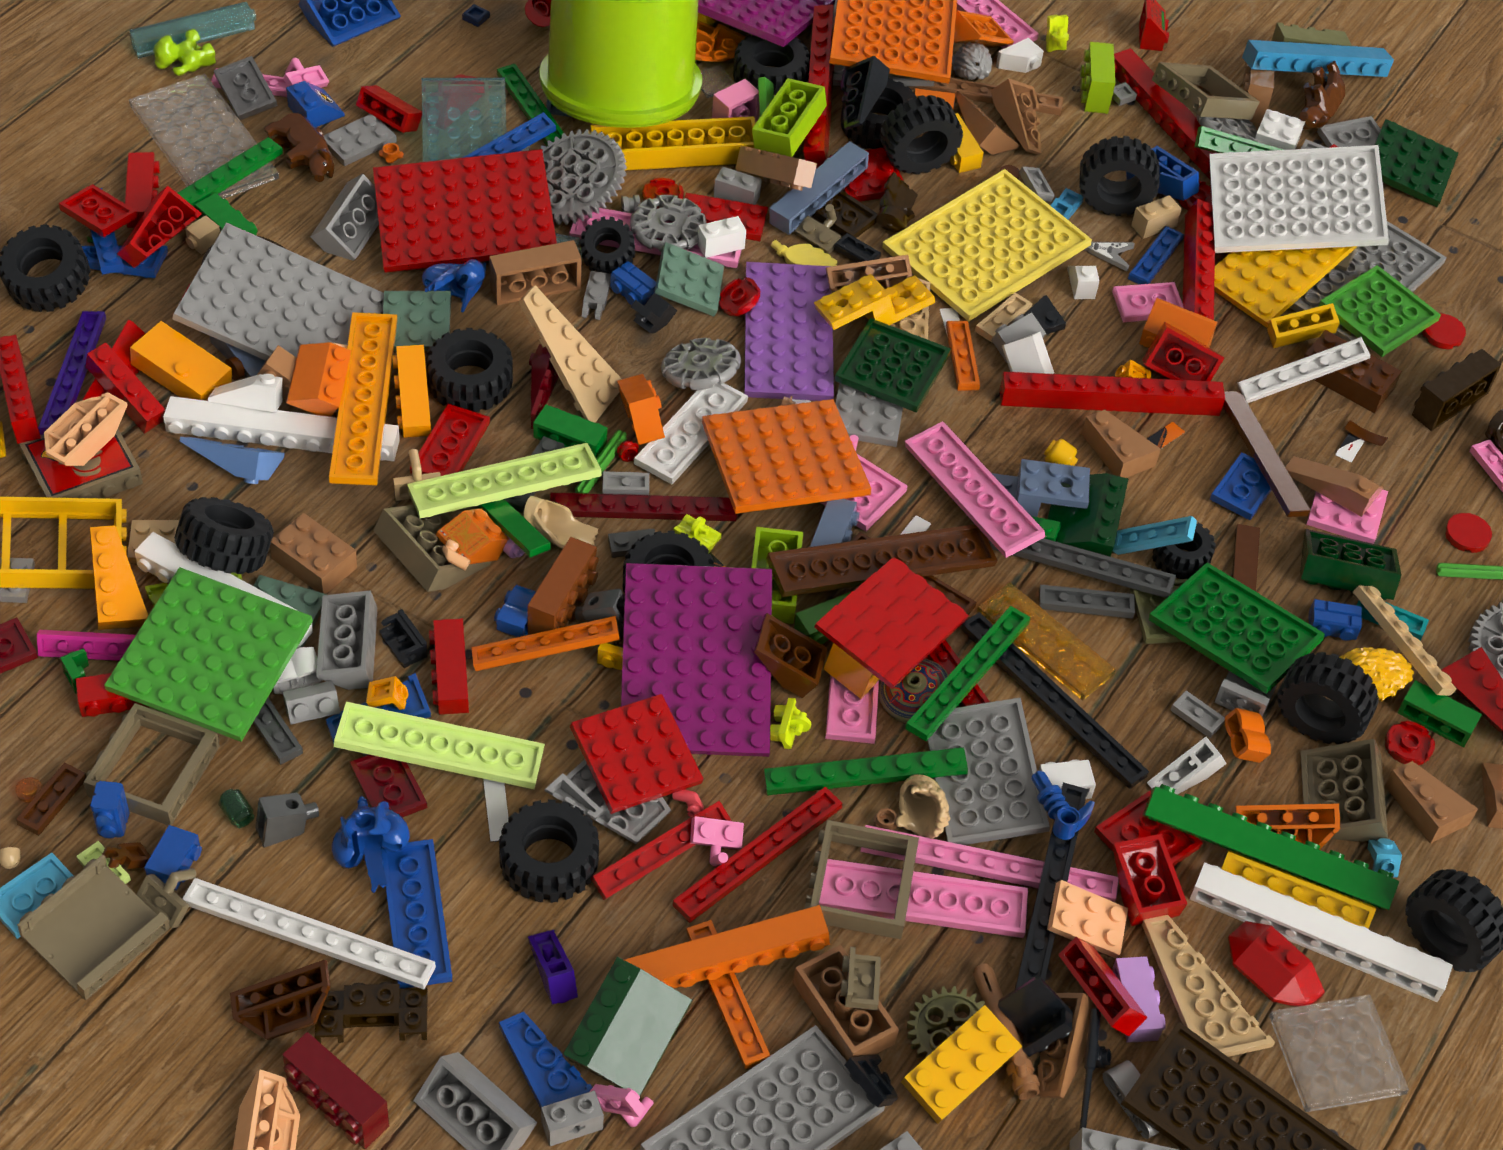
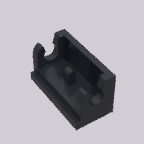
M403 609L398 610L397 613L385 618L381 622L383 626L387 627L381 629L379 634L403 668L428 657L427 642Z

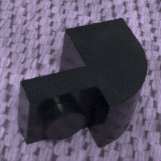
M656 293L650 297L645 305H642L637 300L631 305V308L637 312L634 315L636 317L633 321L649 333H656L661 330L677 312L671 304Z

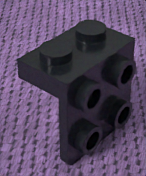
M1041 977L1032 978L1001 998L998 1002V1008L1023 1033L1022 1050L1028 1057L1037 1052H1043L1048 1048L1049 1044L1057 1039L1065 1038L1072 1031L1073 1011Z

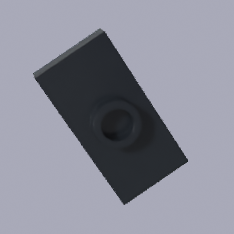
M848 233L834 244V250L856 263L876 260L881 257V252Z

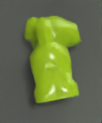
M190 29L185 33L186 40L179 44L174 43L170 35L163 36L154 45L153 53L155 65L158 69L168 68L176 60L182 63L181 67H174L172 71L175 75L181 76L186 72L192 73L199 68L215 64V50L210 43L204 44L201 49L196 41L200 40L198 32L195 29Z

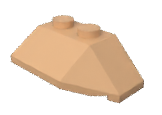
M104 393L100 397H92L74 403L44 432L46 455L65 466H84L115 436L127 408V402L110 393Z
M261 1069L256 1072L239 1107L233 1150L296 1149L300 1113L293 1096L286 1087L288 1084L285 1077Z

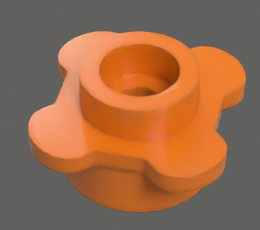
M387 143L379 151V156L385 158L387 163H393L398 158H403L404 153L399 151L397 144Z

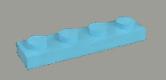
M1193 516L1117 530L1113 552L1120 555L1193 541L1197 520Z

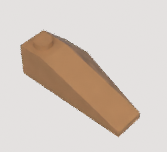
M957 90L955 95L966 126L983 152L986 150L991 155L1017 149L1020 146L971 100Z
M1056 993L1073 1011L1072 1031L1065 1038L1057 1039L1049 1044L1046 1050L1040 1052L1041 1062L1038 1065V1080L1040 1083L1039 1096L1041 1098L1063 1099L1086 1054L1090 1011L1093 1008H1098L1090 997L1084 993Z

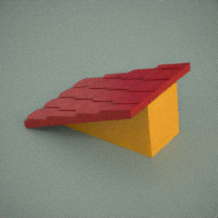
M892 558L855 591H852L838 605H835L815 624L814 628L833 642L824 670L862 699L879 680L891 689L894 688L962 625L969 615L959 605L948 600L941 591L930 586L922 576L912 572L904 562Z

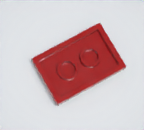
M93 184L59 203L60 211L102 237L111 234L137 218L136 210Z

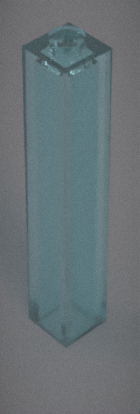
M242 2L132 29L129 32L132 47L137 57L142 58L154 55V45L163 36L170 35L173 42L179 44L186 40V31L195 29L200 36V40L196 41L198 44L254 30V21L257 18L254 9H250L247 2Z

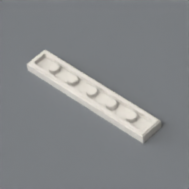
M1362 337L1237 382V387L1247 403L1370 359V353Z

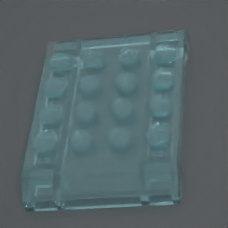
M421 78L423 162L463 158L506 134L505 78Z

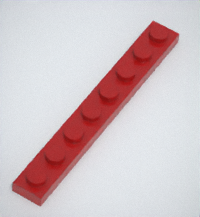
M824 787L730 857L727 862L719 865L673 900L672 906L691 923L841 810L843 803Z

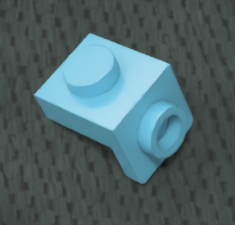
M1387 838L1369 840L1368 850L1374 859L1372 870L1378 872L1379 869L1393 873V877H1398L1402 854L1395 842Z

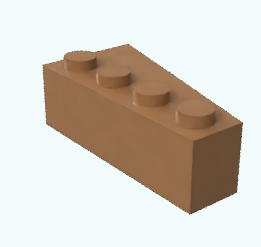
M1245 62L1243 90L1260 101L1252 120L1249 121L1261 123L1273 93L1275 71L1251 69Z
M741 145L735 170L758 175L762 179L761 181L802 191L803 187H812L817 163Z

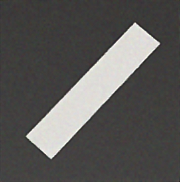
M483 779L490 841H499L503 825L508 822L509 818L505 785L501 782Z

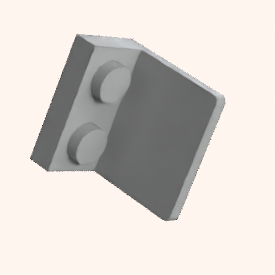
M1229 671L1226 679L1223 680L1214 703L1230 710L1239 708L1258 712L1263 717L1276 686L1265 694Z

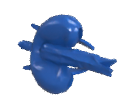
M470 259L464 264L443 263L430 266L422 274L425 292L451 291V296L461 299V312L463 313L469 301L483 283L486 275V263Z
M360 796L357 801V809L347 819L343 816L340 817L342 825L333 838L332 855L334 860L344 868L358 866L365 855L368 876L372 885L371 891L375 893L378 885L382 888L388 886L381 849L383 848L390 852L404 849L409 841L410 831L406 821L396 812L389 810L388 802L381 801L377 807L369 808L367 799Z

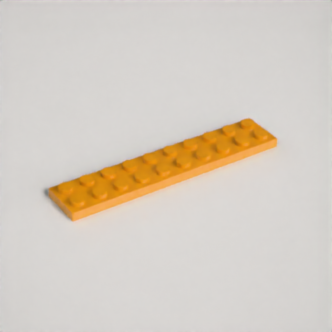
M352 312L347 349L351 350V355L338 409L329 483L377 485L393 362L392 355L394 354L398 321L396 314Z

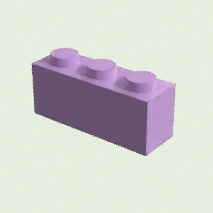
M1147 956L1116 958L1112 968L1113 973L1148 1017L1130 1036L1125 1035L1127 1043L1158 1041L1162 1030H1165L1166 1023L1164 1014H1160L1159 1011L1160 995L1158 990L1154 989L1155 975L1153 967L1149 966Z

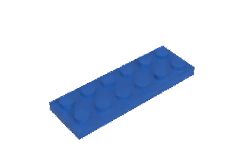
M433 839L408 842L404 849L397 852H390L382 848L383 867L388 884L386 886L393 947L435 961L436 968L427 985L453 982ZM397 980L398 984H400V989L416 987Z

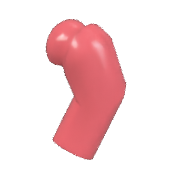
M684 789L672 794L673 800L687 804V811H689L687 814L689 817H693L704 810V805L696 792Z

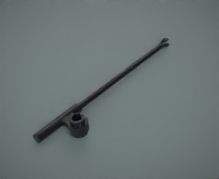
M1096 1008L1090 1011L1084 1064L1086 1074L1079 1130L1087 1126L1093 1070L1095 1068H1105L1106 1065L1111 1064L1112 1059L1110 1049H1106L1105 1046H1099L1098 1044L1101 1012Z

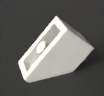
M1027 38L1000 50L996 67L998 69L1027 73L1041 66L1044 51L1030 38Z
M1068 266L1074 299H1095L1099 285L1096 266Z

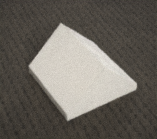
M1041 332L1002 345L1010 372L1054 374Z

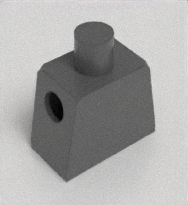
M621 589L590 593L584 605L576 608L575 617L578 621L590 622L616 616L619 636L624 637L625 596Z
M298 793L259 798L255 828L263 847L302 835L305 832L306 820L319 817V809L316 802L304 804Z

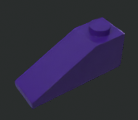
M554 930L528 936L536 965L551 1004L565 1003L571 999L578 998L574 969Z

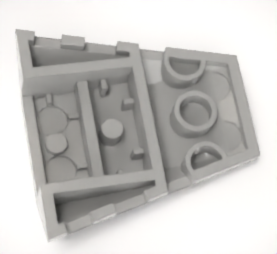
M585 759L567 776L562 773L545 789V792L561 801L571 803L573 808L575 806L583 810V814L588 815L593 820L635 844L671 812L663 797L610 814Z

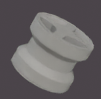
M634 195L630 198L621 196L622 212L634 213L636 206L641 203L639 195Z

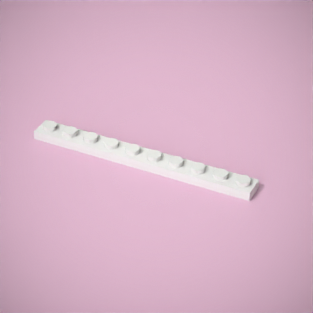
M194 878L182 898L190 905L189 907L421 989H425L436 968L435 961Z

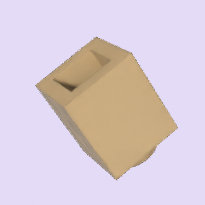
M206 215L185 228L188 246L198 251L201 255L215 243L221 233L220 226Z

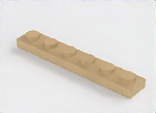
M1359 585L1353 593L1436 695L1451 696L1456 691V688L1451 683L1452 679L1450 676L1441 671L1437 666L1436 659L1427 654L1423 649L1422 642L1413 637L1409 632L1408 625L1399 620L1395 615L1394 608L1385 603L1381 598L1380 591L1373 586Z

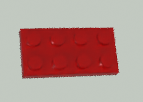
M686 192L685 198L699 206L701 213L705 214L707 223L739 216L746 229V239L761 241L768 207Z
M447 404L418 453L422 474L440 472L441 476L463 471L489 426L490 417Z

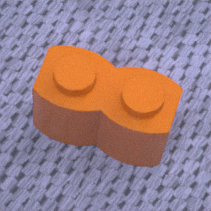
M1235 708L1225 716L1226 731L1231 737V748L1236 758L1260 763L1271 754V744L1268 736L1265 734L1264 721L1258 712Z

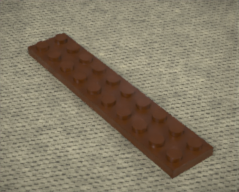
M975 524L770 552L766 557L782 597L860 586L892 558L901 560L912 572L922 577L993 567L998 561L987 537Z

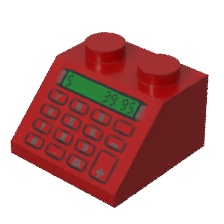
M1144 0L1139 20V49L1163 51L1164 43H1168L1169 32L1166 31L1169 20L1166 19L1165 10L1156 0Z

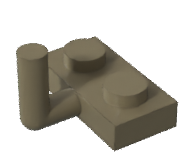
M828 204L825 207L828 218L823 224L807 216L795 230L797 236L816 248L823 249L824 253L829 255L834 250V244L841 239L839 234L829 229L837 220L832 204Z
M190 868L172 872L166 883L161 881L155 874L146 875L137 896L157 915L162 911L169 918V927H179L190 905L177 895L174 890L178 882L194 879L196 871Z

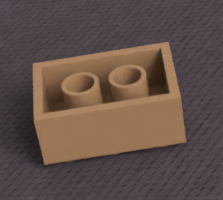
M305 513L273 537L270 544L271 557L274 561L314 590L324 594L331 591L358 568L356 550Z

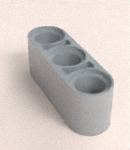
M1126 1060L1103 1073V1080L1137 1130L1142 1131L1140 1133L1142 1137L1149 1139L1159 1132L1121 1105L1124 1098L1141 1076L1136 1067Z

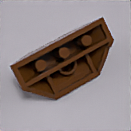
M322 960L231 992L230 999L233 1019L266 1040H271L316 1024L331 987L327 961Z

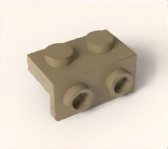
M850 946L848 956L843 955L842 972H847L846 980L842 979L840 996H845V1007L877 1010L879 1005L881 957L855 954L856 947Z

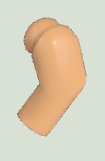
M451 539L447 540L446 545H443L442 548L446 560L465 571L471 560L456 552L459 547L457 542Z

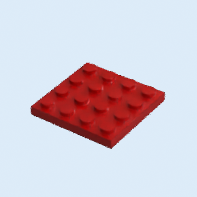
M662 694L571 722L570 729L610 814L702 784L704 780Z

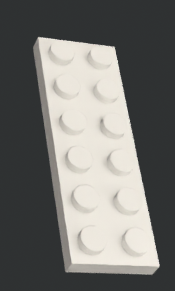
M716 383L712 388L697 390L663 427L665 438L649 442L634 458V464L672 485L709 445L702 424V416L739 411L747 403L748 395L725 383L721 385Z

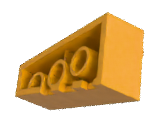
M424 345L396 346L397 355H392L393 369H398V375H394L395 389L400 391V395H396V408L401 409L402 414L397 416L399 429H403V438L429 436L431 433Z
M116 526L90 527L98 630L142 627L148 617V613Z

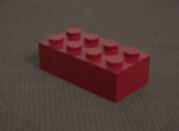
M306 1032L282 1054L284 1061L283 1069L286 1072L288 1086L294 1092L300 1091L306 1096V1102L313 1109L317 1110L319 1108L325 1113L326 1120L333 1127L339 1126L344 1130L346 1138L352 1144L356 1145L358 1143L366 1149L389 1127L387 1101L311 1034Z

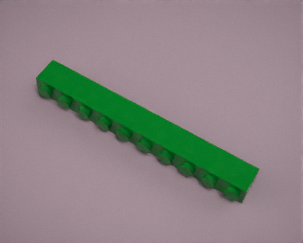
M1161 784L1160 787L1155 786L1152 788L1142 815L1143 817L1368 903L1379 909H1390L1399 884L1398 880L1393 879V873L1382 869L1375 872L1368 869L1369 864L1354 859L1352 863L1344 860V854L1333 850L1326 853L1319 850L1320 845L1307 840L1305 844L1295 841L1296 836L1284 831H1281V834L1272 832V827L1267 824L1257 822L1254 825L1247 822L1248 817L1233 812L1231 816L1223 813V808L1218 805L1209 803L1208 806L1198 803L1199 798L1185 793L1184 797L1175 794V789Z

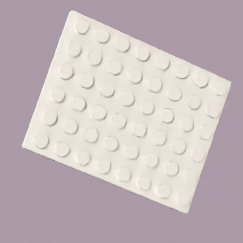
M1378 145L1210 154L1215 253L1388 245L1389 237Z

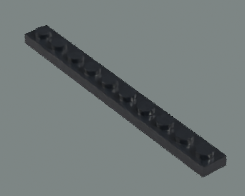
M979 612L962 624L961 630L977 644L993 624ZM1013 643L996 661L1008 675L1129 789L1148 776L1149 771Z
M1063 782L1061 790L1065 801L1069 806L1079 811L1085 805L1088 789ZM1051 830L1015 989L1037 976L1041 977L1044 981L1046 979L1056 934L1047 930L1055 885L1060 880L1068 881L1079 830L1069 840L1059 839Z

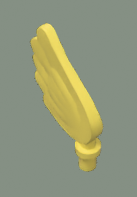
M774 240L771 244V247L777 251V255L783 256L787 264L837 266L836 259L824 253V250L821 248H813L811 244H797L789 248L777 240Z

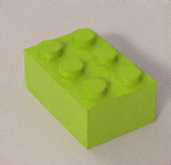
M1090 42L1088 50L1085 49L1083 61L1085 65H1081L1080 77H1083L1080 89L1084 90L1081 95V103H1084V112L1108 114L1115 87L1114 44Z

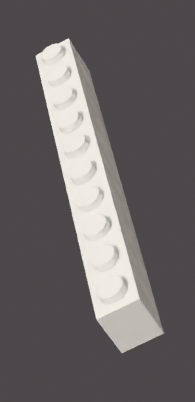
M170 396L163 416L166 432L325 453L333 452L337 424L336 417L277 410L275 413ZM385 424L380 460H395L400 441L399 426Z
M1205 862L1190 897V900L1240 921L1272 925L1288 941L1435 1002L1439 1001L1445 991L1453 966L1439 957L1425 954L1417 948L1408 947L1394 941L1390 937L1379 935L1366 927L1345 921L1339 916L1328 914L1315 906L1304 904L1291 896L1282 895L1264 885H1258L1240 875L1231 874L1218 866Z

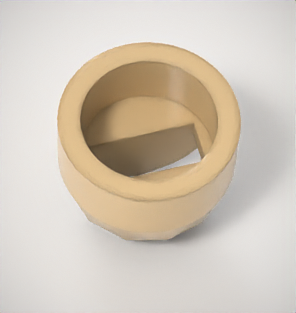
M15 847L0 849L1 866L6 869L15 868L20 862V849Z

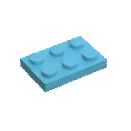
M50 853L0 888V921L16 939L20 938L17 924H19L22 916L29 911L33 912L36 910L46 896L51 893L55 894L62 888L63 883L74 875L53 853Z

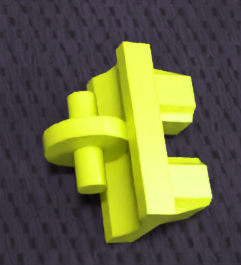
M1049 15L1047 17L1046 51L1066 50L1067 41L1069 40V34L1067 33L1068 16Z
M686 514L681 523L673 528L675 534H681L682 532L688 534L689 538L692 539L694 537L700 541V546L704 545L709 550V553L722 536L720 532L705 524L706 519L701 516L695 519Z
M788 698L786 705H775L774 718L776 722H781V724L770 725V740L782 742L784 749H792L795 735L800 736L802 732L809 731L812 725L811 721L806 717L807 714L801 712L795 706V698Z

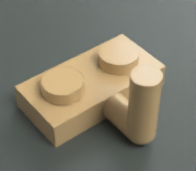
M417 449L409 450L412 476L393 478L396 501L411 499L407 484L441 476L440 472L422 474Z

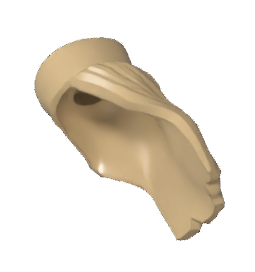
M530 496L526 502L523 517L547 540L559 548L563 549L570 537L594 545L598 528L579 522L569 508L535 496Z

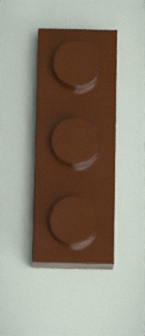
M64 762L16 818L17 825L39 836L83 785L87 778L86 773Z

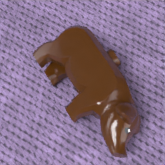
M1336 61L1327 65L1328 77L1323 67H1316L1313 70L1314 86H1311L1310 82L1304 85L1305 107L1302 108L1299 114L1300 120L1305 121L1303 129L1322 128L1334 116L1345 97V84L1341 78Z
M291 113L281 120L272 122L264 127L269 138L277 135L273 141L280 145L282 149L290 148V151L286 154L288 159L286 164L290 169L303 165L309 166L310 173L317 182H322L325 175L329 178L333 177L334 162L321 129L319 127L315 128L305 116L299 113Z

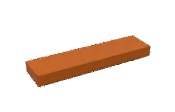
M947 321L946 330L949 347L951 348L957 390H979L980 381L968 321Z

